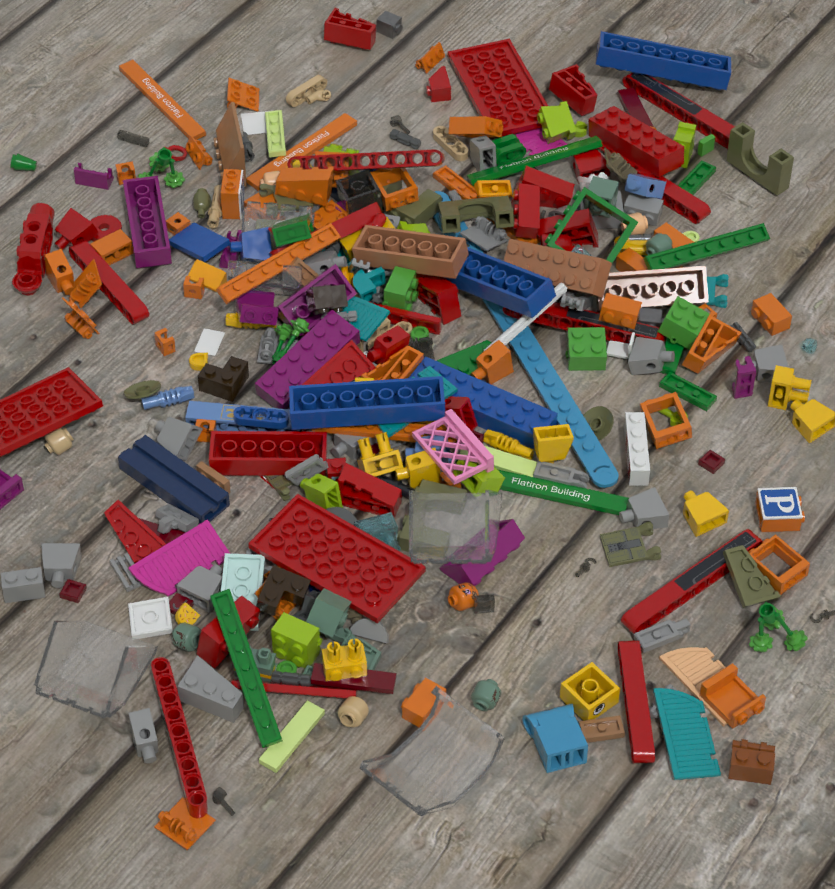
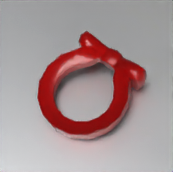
M172 145L167 148L170 151L178 150L183 153L180 157L172 155L171 158L175 161L186 159L187 151L182 146Z

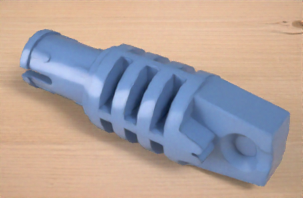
M192 386L175 387V389L171 388L169 391H159L157 395L142 398L141 401L144 410L158 406L165 408L166 405L169 407L171 404H181L195 398Z

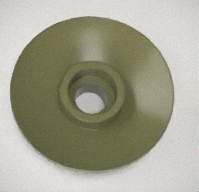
M155 380L138 382L129 386L124 391V395L126 398L139 399L141 401L142 398L150 397L159 391L161 384Z
M596 406L589 409L583 415L599 441L610 433L614 418L609 409L603 406Z

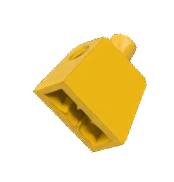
M811 399L805 404L795 400L790 406L794 411L792 424L808 443H811L835 427V412L815 399Z
M569 424L533 428L534 449L540 462L554 464V461L566 458L574 440Z
M426 451L407 456L405 458L406 467L395 469L397 480L408 479L409 486L412 488L420 487L422 479L439 483L440 468Z
M692 490L685 493L683 498L686 501L684 502L683 515L696 537L727 523L729 510L709 492H704L698 496Z

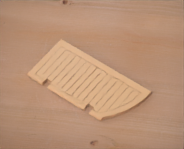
M688 647L676 649L659 656V659L698 700L703 701L704 707L723 727L727 725L699 696L701 683L726 668L719 660L712 661L715 655L707 647Z

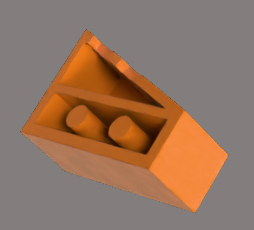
M303 167L281 168L276 180L275 195L326 206L332 192L334 167H328V169L313 167L312 169L304 170Z
M709 315L682 366L697 374L732 348L742 332Z
M406 346L390 356L389 360L385 363H379L375 366L374 370L362 374L361 378H374V380L409 378L424 359V354L410 346Z

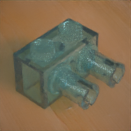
M392 512L354 522V526L394 549L401 550L397 542L398 526Z

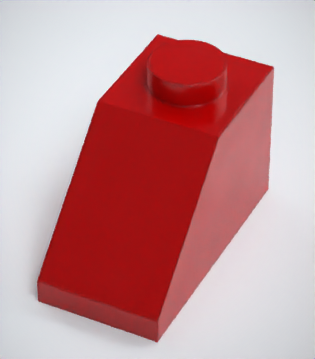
M441 66L428 79L426 95L430 96L431 103L451 100V84L445 66Z

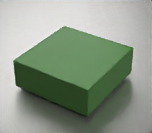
M710 134L699 141L698 155L702 157L714 150V135Z

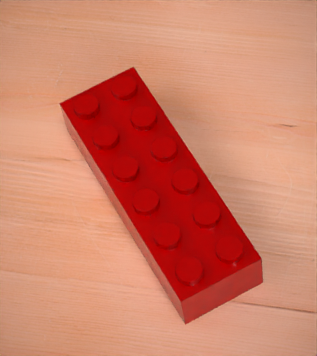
M615 106L609 107L588 119L590 137L597 136L601 139L602 144L657 177H661L684 164L683 145Z
M211 431L209 466L221 475H285L286 471L315 454H318L319 458L321 457L323 461H326L327 432ZM326 469L319 474L326 476Z

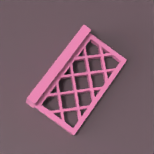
M452 409L445 411V417L412 432L414 439L454 485L483 470L487 473L494 470V456ZM443 424L447 427V431L436 430L437 427ZM431 434V438H421V435ZM435 435L445 437L444 441H438L433 439ZM448 437L456 438L458 440L457 443L447 442ZM431 446H441L442 448L441 451H434L431 449ZM445 447L455 448V452H444ZM458 449L467 450L468 455L457 454ZM442 457L451 458V464L442 462ZM455 460H465V466L454 464ZM469 461L479 464L476 467L468 466ZM452 470H460L463 473L455 477Z

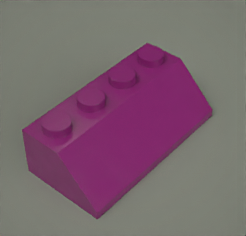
M334 264L276 307H278L279 317L285 324L291 325L293 328L290 320L302 318L309 323L308 329H310L321 320L323 314L314 315V312L309 313L306 290L316 286L345 284L347 301L357 293L338 266Z
M514 519L490 522L439 569L458 584L468 582L476 586L482 581L481 578L484 575L494 571L495 565L506 560L507 555L511 551L518 549L525 537Z

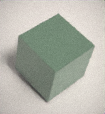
M593 176L588 189L613 206L616 205L619 182ZM585 199V209L589 208L592 215L610 219V214Z
M324 588L315 599L306 622L318 627L320 632L333 638L337 631L345 624L348 617L347 611L352 601Z

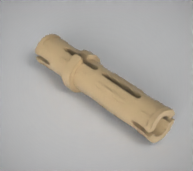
M217 185L214 188L211 207L208 210L209 219L207 225L210 228H217L219 218L222 216V185Z

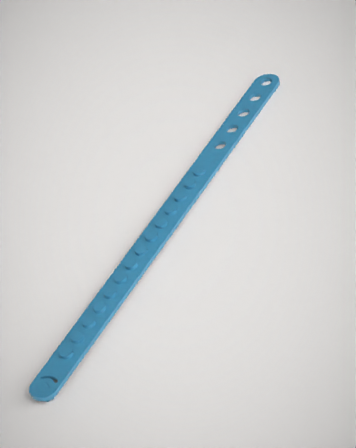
M435 191V193L441 195L442 202L451 201L446 193ZM438 212L433 218L442 231ZM464 221L460 222L461 232L468 229ZM460 232L443 233L446 236L465 238ZM466 239V244L470 245L468 248L483 253L478 245ZM483 299L503 333L519 320L504 314L503 306ZM527 326L509 342L510 346L548 409L558 413L557 424H569L574 437L571 447L589 474L592 482L602 488L615 485L618 481V471L532 331Z

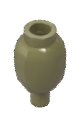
M204 188L198 189L193 196V206L198 212L199 218L205 217V212L210 208L211 197Z

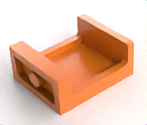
M733 663L701 683L699 695L732 729L739 724H745L754 714H760L765 708L766 701L764 694L758 697L737 676L738 668Z

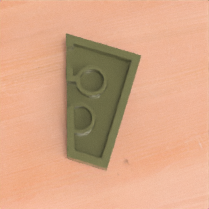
M743 545L723 551L743 608L781 597L779 592L775 591L770 585V580L767 576H764L758 569V564Z

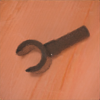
M399 115L391 117L392 121H390L392 127L399 126L406 134L410 133L402 123Z
M218 787L213 792V802L223 806L233 816L235 811L224 800L227 793Z

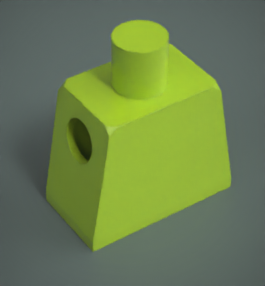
M315 474L310 479L304 478L301 481L300 487L305 490L306 499L324 509L331 507L343 508L338 482L321 474Z

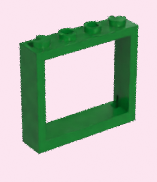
M584 187L581 192L578 190L572 198L575 201L573 205H568L563 212L566 215L564 219H559L554 226L556 229L555 233L548 235L545 240L546 246L564 250L556 245L555 241L583 198L627 225L606 258L607 261L613 263L638 224V221Z

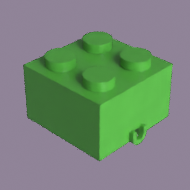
M395 266L384 289V302H382V305L412 311L413 302H416L418 298V292L416 291L418 279H416L415 270Z
M677 296L657 332L668 337L671 343H678L690 350L710 313Z
M605 327L568 328L567 351L565 352V357L568 358V371L606 370Z

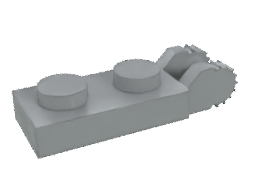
M539 460L533 474L535 478L581 488H587L586 482H589L590 479L589 474L553 463L540 462Z

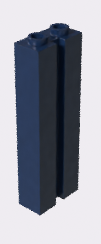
M147 435L136 440L132 449L128 448L118 456L120 470L166 503L199 519L198 525L206 520L211 522L230 506L229 493Z

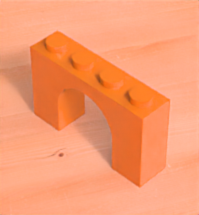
M667 222L654 230V235L657 233L668 235L672 240V248L694 243V241ZM630 247L617 255L616 269L620 272L648 270L643 259L644 257Z

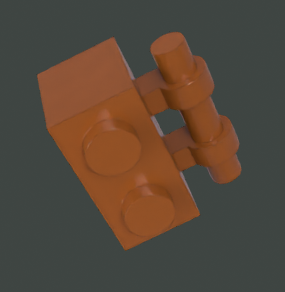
M741 739V741L733 740L728 779L771 785L775 764V746L767 745V742H760L759 744L748 742L745 739Z

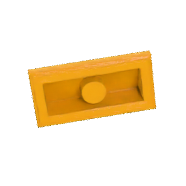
M479 180L474 184L479 198L513 196L510 180Z
M198 259L194 262L188 276H191L190 280L195 283L198 282L199 277L204 278V286L217 292V287L227 282L225 271Z

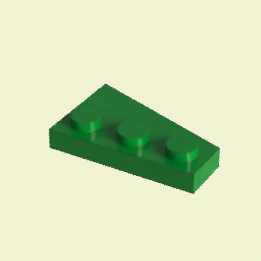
M488 340L437 361L470 375L478 369L476 358L484 352V349L491 342Z

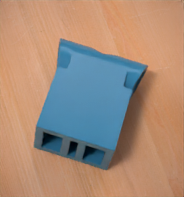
M573 703L522 717L527 733L534 739L546 773L587 763L588 744L576 717H574Z

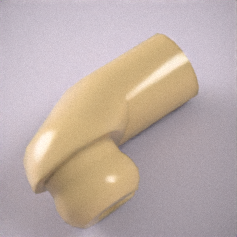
M317 90L307 96L306 101L308 104H312L315 101H328L331 98V92L329 90Z

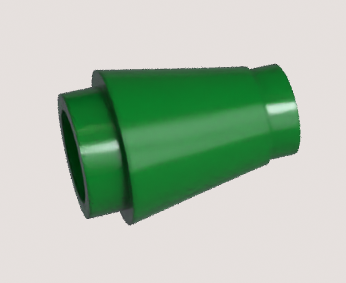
M21 154L12 155L10 168L21 171L36 170L37 161Z

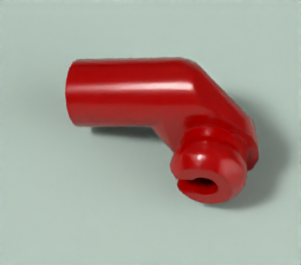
M378 213L372 223L365 225L383 227L386 222V215Z

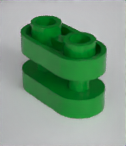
M514 134L492 140L496 145L497 165L521 159L526 154V148Z

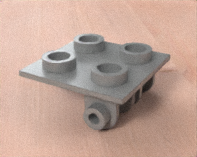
M483 216L476 218L475 222L477 225L460 232L468 241L475 243L486 251L508 242L506 231L502 228H496L493 222H489Z
M267 328L264 335L261 336L257 363L273 364L272 356L277 349L280 337L276 336L273 328ZM297 337L291 344L288 351L298 342ZM286 339V342L283 343L281 350L285 348L290 339Z

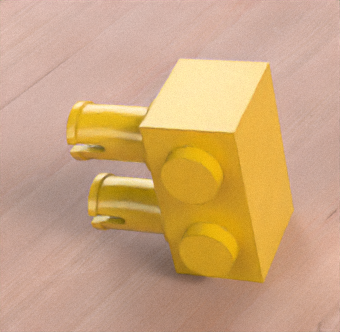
M776 365L768 407L786 410L787 404L790 401L799 400L801 403H807L812 380L795 377L793 368ZM793 388H795V389H800V390H805V391H808V392H802V391L793 390Z
M387 432L375 435L380 450L379 454L376 455L372 452L369 437L357 440L362 455L357 460L360 470L373 476H379L395 471V469L403 468L399 449L393 450L390 447Z
M355 638V644H353V639L349 640L346 646H340L338 642L334 641V647H332V642H330L327 648L322 649V664L326 681L367 676L364 646L359 639Z

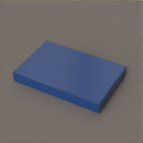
M195 222L169 239L170 246L203 262H206L230 245L228 238Z

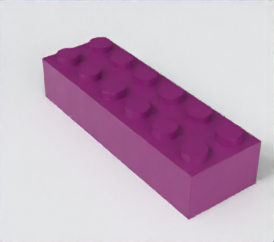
M158 176L123 180L136 268L172 264Z
M331 310L255 382L256 394L273 408L290 410L289 386L302 385L349 341L352 340L358 345L360 343V331L335 311Z

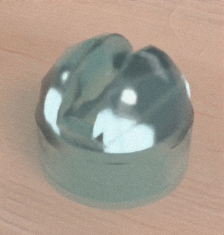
M807 338L803 341L802 348L807 353L814 354L818 342L816 339Z

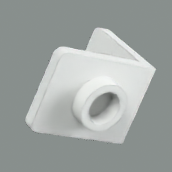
M632 332L630 344L609 341L607 355L629 359L634 345L635 333Z

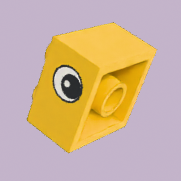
M593 662L561 683L560 699L567 705L573 703L574 712L583 721L596 719L619 703L620 688Z

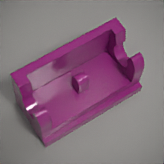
M78 162V167L74 168L75 184L109 190L114 179L112 168L107 169L108 173H102L94 170L83 169V164Z
M229 230L227 238L230 242L239 241V235L243 233V230L237 231V237H232ZM230 245L227 246L221 255L219 267L237 269L240 252H230Z
M745 356L746 365H741L740 361L736 360V382L732 383L734 399L749 397L753 394L756 368L750 356Z

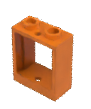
M486 116L449 118V134L464 138L487 136L488 138L502 137V120Z
M405 168L378 169L369 172L370 186L386 211L419 201L418 187ZM401 180L407 186L405 189L387 194L383 186Z
M676 392L640 403L641 412L645 413V423L656 449L692 438V427ZM675 406L682 423L657 431L650 414Z
M776 534L770 539H765L756 549L753 548L749 551V554L758 564V569L764 576H767L770 580V585L780 595L808 576L810 563ZM773 552L792 567L779 577L760 562Z

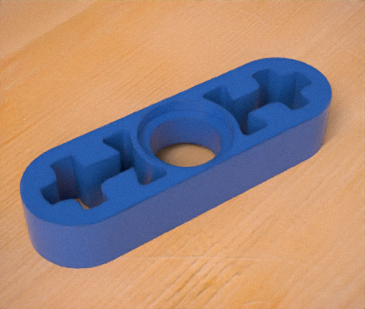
M239 406L233 412L234 422L238 425L284 429L289 424L288 413L284 410ZM259 415L266 416L263 420H258L256 417Z

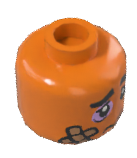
M468 582L453 586L449 590L448 603L457 611L472 608L477 604L479 598L478 590Z

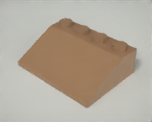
M231 102L216 129V137L213 138L214 148H218L216 149V158L220 159L218 161L219 171H222L220 172L221 183L224 169L243 170L244 187H247L244 145L235 102Z

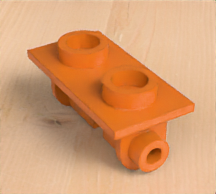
M438 42L435 46H432L421 59L416 61L415 66L417 69H424L427 74L445 57L441 43Z
M190 135L185 149L198 169L201 170L202 165H211L213 159L206 152L202 142L197 139L195 140Z

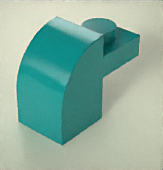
M379 267L366 274L362 269L359 270L353 277V289L357 293L355 296L372 302V295L377 293L376 287L386 283L384 269Z

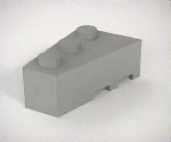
M197 655L177 686L180 701L235 723L244 708L243 693Z

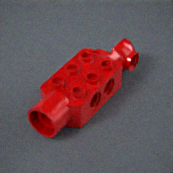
M36 203L31 206L27 219L23 221L24 232L20 234V246H17V256H19L17 260L18 270L12 279V284L16 290L26 296L33 295L40 287L42 278L45 277L46 273L45 254L51 252L53 243L55 211L50 205L45 203Z

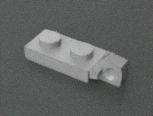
M687 618L679 622L669 619L636 632L634 640H639L641 651L645 653L682 638L684 634L690 632L691 624Z

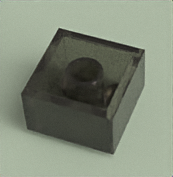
M369 170L336 180L338 196L348 215L375 202L378 203L379 207L383 206L380 189Z

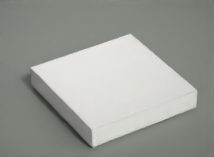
M168 597L128 603L133 640L171 634L173 632Z

